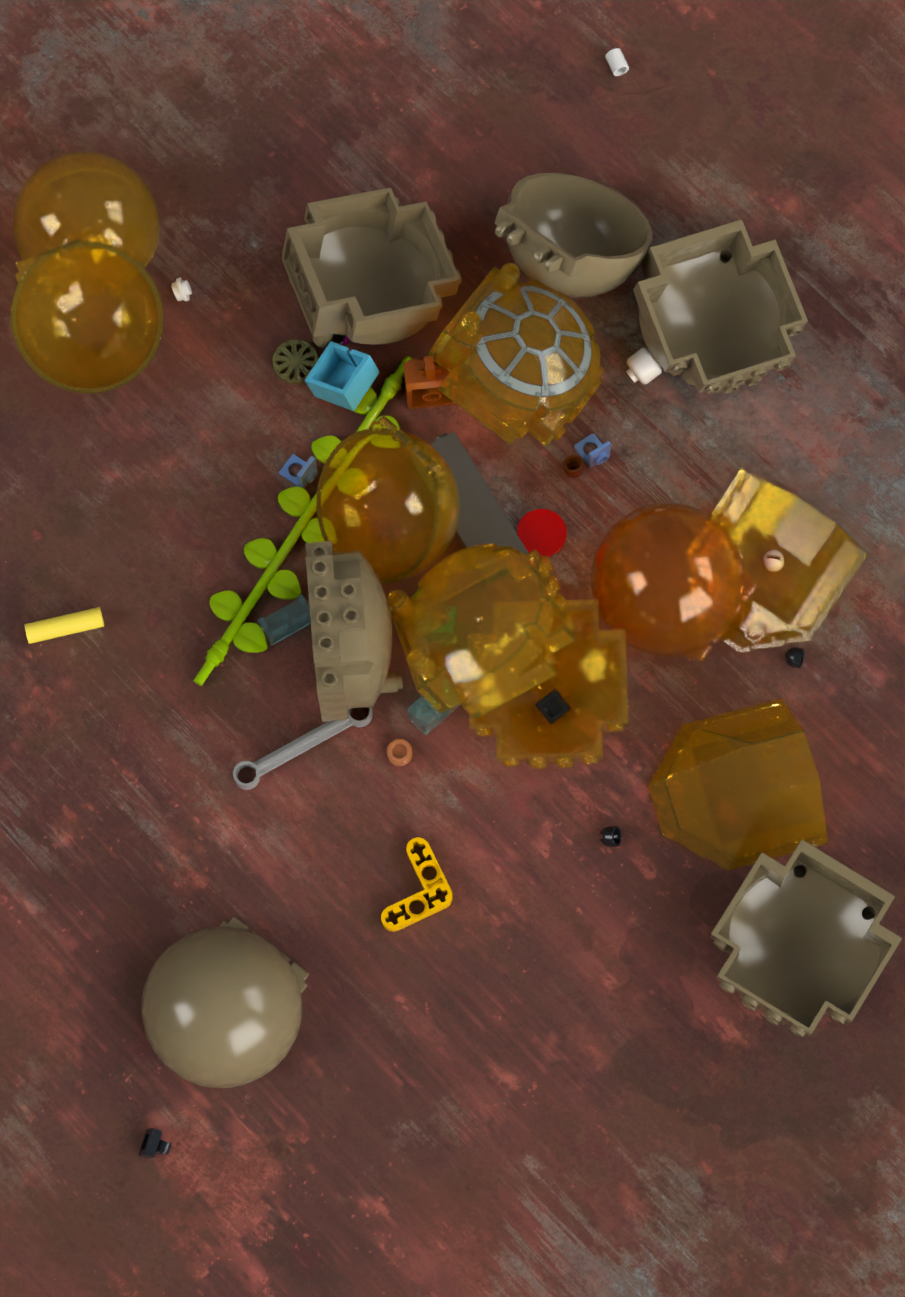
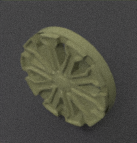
M289 340L286 343H282L274 353L273 369L277 377L283 382L299 385L306 383L305 379L310 373L306 367L313 368L319 358L315 348L308 342ZM296 346H302L297 353ZM288 347H292V353L287 349ZM283 352L287 357L280 356L279 354ZM287 369V371L284 374L280 373L281 371ZM302 372L305 377H300L299 373ZM294 373L295 377L293 379H290V375Z

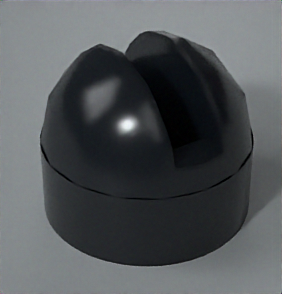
M799 647L788 649L785 653L787 664L801 669L805 649Z
M608 826L600 832V834H603V838L600 841L605 846L618 847L620 845L621 830L618 826Z

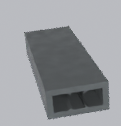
M454 431L450 434H441L433 443L427 446L421 445L410 454L411 465L485 586L529 563L527 549Z

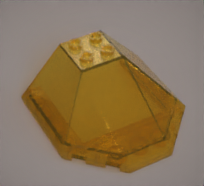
M741 468L686 553L687 563H689L692 576L691 584L694 599H696L699 613L697 614L699 624L739 653L812 640L868 554L839 524L798 496ZM773 549L781 552L784 557V566L776 572L767 570L763 561L766 552ZM768 557L780 560V558L778 557Z
M782 698L683 724L648 785L662 835L681 843L687 849L703 858L706 857L725 870L754 864L761 853L766 854L772 859L792 854L801 840L814 847L828 844L820 778L804 729Z

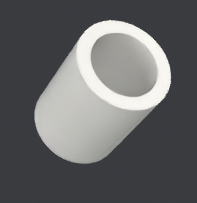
M619 48L612 49L605 55L615 76L623 75L629 70V66Z

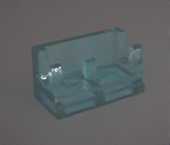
M300 595L296 601L264 619L262 617L257 619V624L262 628L265 637L272 646L311 624L310 607L303 595Z

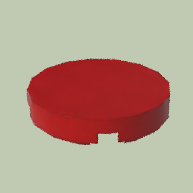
M536 509L528 512L521 518L517 526V535L527 549L529 556L534 558L546 559L552 557V555L562 550L566 542L567 528L563 519L557 513L548 509Z

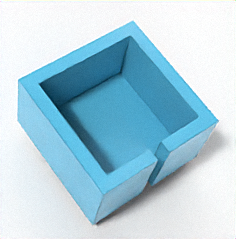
M330 341L306 377L305 382L315 397L355 411L378 376L379 370L370 355L354 349L350 351L348 347Z

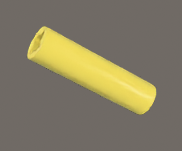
M97 607L24 625L28 643L32 644L104 627L101 609Z

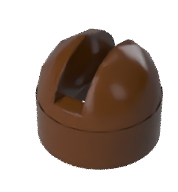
M576 455L567 457L563 462L565 473L572 478L580 476L584 469L583 460Z

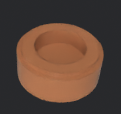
M404 739L393 740L389 743L386 750L389 762L395 766H404L412 759V747Z

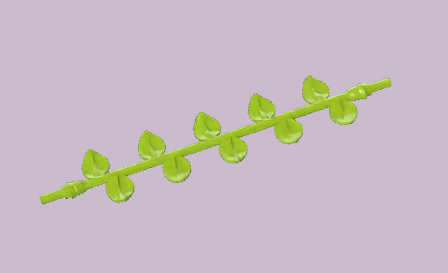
M405 356L395 373L385 379L378 399L374 390L371 387L368 389L354 411L367 416L345 449L342 442L337 437L331 435L321 437L312 443V452L316 459L325 465L334 466L312 500L308 492L302 487H291L279 493L278 502L281 508L287 514L300 518L278 552L274 544L265 538L253 540L245 545L244 554L247 560L253 566L266 570L244 604L236 592L229 590L219 592L210 598L209 603L213 613L221 620L232 622L221 639L216 641L212 648L207 651L206 662L193 680L199 686L204 684L215 666L218 667L220 662L224 661L232 639L234 645L244 652L259 653L267 650L268 647L262 628L256 623L243 624L266 587L269 593L278 599L293 600L302 596L297 576L290 570H280L278 572L277 570L300 535H302V539L306 543L332 541V546L335 545L336 541L331 524L324 518H313L311 520L334 483L340 492L347 495L361 496L369 493L364 472L354 466L345 468L367 432L372 440L380 444L393 445L402 442L397 421L391 416H379L388 400H391L402 388V379L404 377L403 362H408L412 359L411 357Z

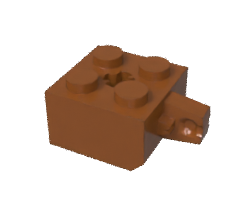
M428 356L423 357V360L415 358L408 362H403L408 410L457 404V384L453 357Z

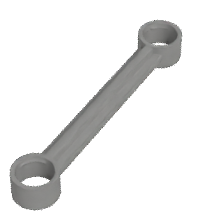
M366 707L369 715L364 720L358 721L350 716L352 709H347V720L328 721L254 763L251 761L238 763L233 770L236 785L244 790L253 789L258 785L260 776L351 726H367L373 717L372 707ZM247 767L254 769L256 777L252 782L242 783L238 780L237 776L241 769Z

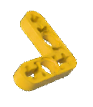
M416 837L411 839L407 844L406 852L424 890L383 910L381 921L383 927L388 931H399L447 908L452 902L451 888L429 843L423 838ZM418 844L420 848L425 847L422 850L425 859L423 863H421L417 853H411L414 851V845ZM426 867L435 868L437 871L436 877L432 880H426L422 876L423 869ZM439 890L442 894H448L445 896V902L437 899L432 902L433 908L429 909L428 901L424 896L429 895V900L436 897V892ZM414 901H420L424 904L425 908L422 913L413 914L409 909L410 904ZM405 906L406 914L410 919L405 920L403 915L397 919L398 923L395 925L392 922H386L389 919V913L397 916L402 913L401 907Z

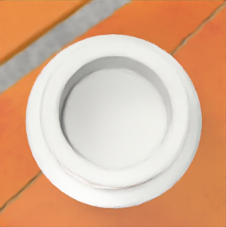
M179 277L176 279V282L171 284L174 295L178 301H189V295L192 294L191 287L187 280L183 281Z

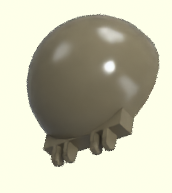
M538 173L518 181L511 191L507 205L499 208L494 222L497 225L495 234L499 237L506 236L511 254L523 273L541 288L565 297H593L617 288L638 270L652 242V229L647 218L626 197L592 180L561 173Z

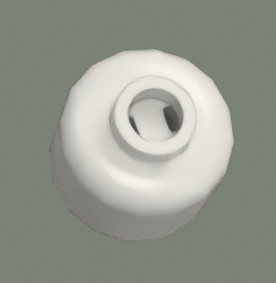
M641 348L627 359L629 369L626 370V373L634 383L639 380L642 384L646 385L662 373L661 365L647 348Z

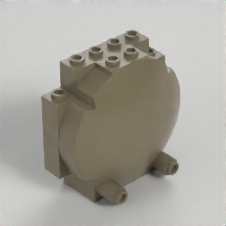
M391 188L307 203L304 217L306 225L287 228L281 259L313 336V341L318 347L328 346L330 341L332 342L333 334L346 335L352 342L370 345L388 344L408 338L421 330L429 321L437 320L439 311L442 309L441 297L456 295L458 286L461 283V273L453 264L452 253L446 248L444 234L442 230L438 229L435 213L430 211L427 202L400 207L399 199L394 196Z
M741 219L650 247L640 265L645 280L637 282L633 292L639 305V323L643 339L652 356L663 367L664 372H668L673 376L682 375L686 383L696 386L698 393L706 390L707 393H718L721 391L731 393L737 390L740 385L747 383V386H752L761 382V378L769 370L776 369V371H781L790 367V363L796 357L789 337L801 333L808 320L776 240L752 246Z
M332 541L305 543L313 658L322 722L347 720V709L373 707L381 693L398 692V689H403L402 674L388 672L393 645L391 617L396 616L395 601L386 599L378 576L359 550L333 552Z
M801 840L786 866L761 853L710 936L714 940L713 945L730 955L716 978L720 981L719 986L731 994L734 991L739 993L738 997L742 999L741 1004L751 1011H755L757 1008L765 1013L764 1018L776 1026L779 1023L785 1025V1023L789 1024V1030L802 1038L804 1035L811 1036L824 1014L842 1025L844 1022L850 1024L902 940L901 937L879 924L895 896L804 840Z

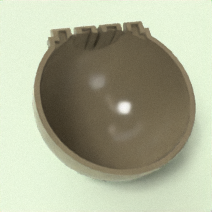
M233 917L228 924L223 921L218 927L204 928L187 934L169 946L153 965L144 985L141 1010L145 1033L158 1058L179 1077L191 1083L210 1088H232L253 1082L269 1073L284 1059L291 1049L300 1028L302 1019L301 993L307 987L304 981L309 976V973L295 962L290 965V958L254 931H248L249 927L236 917Z

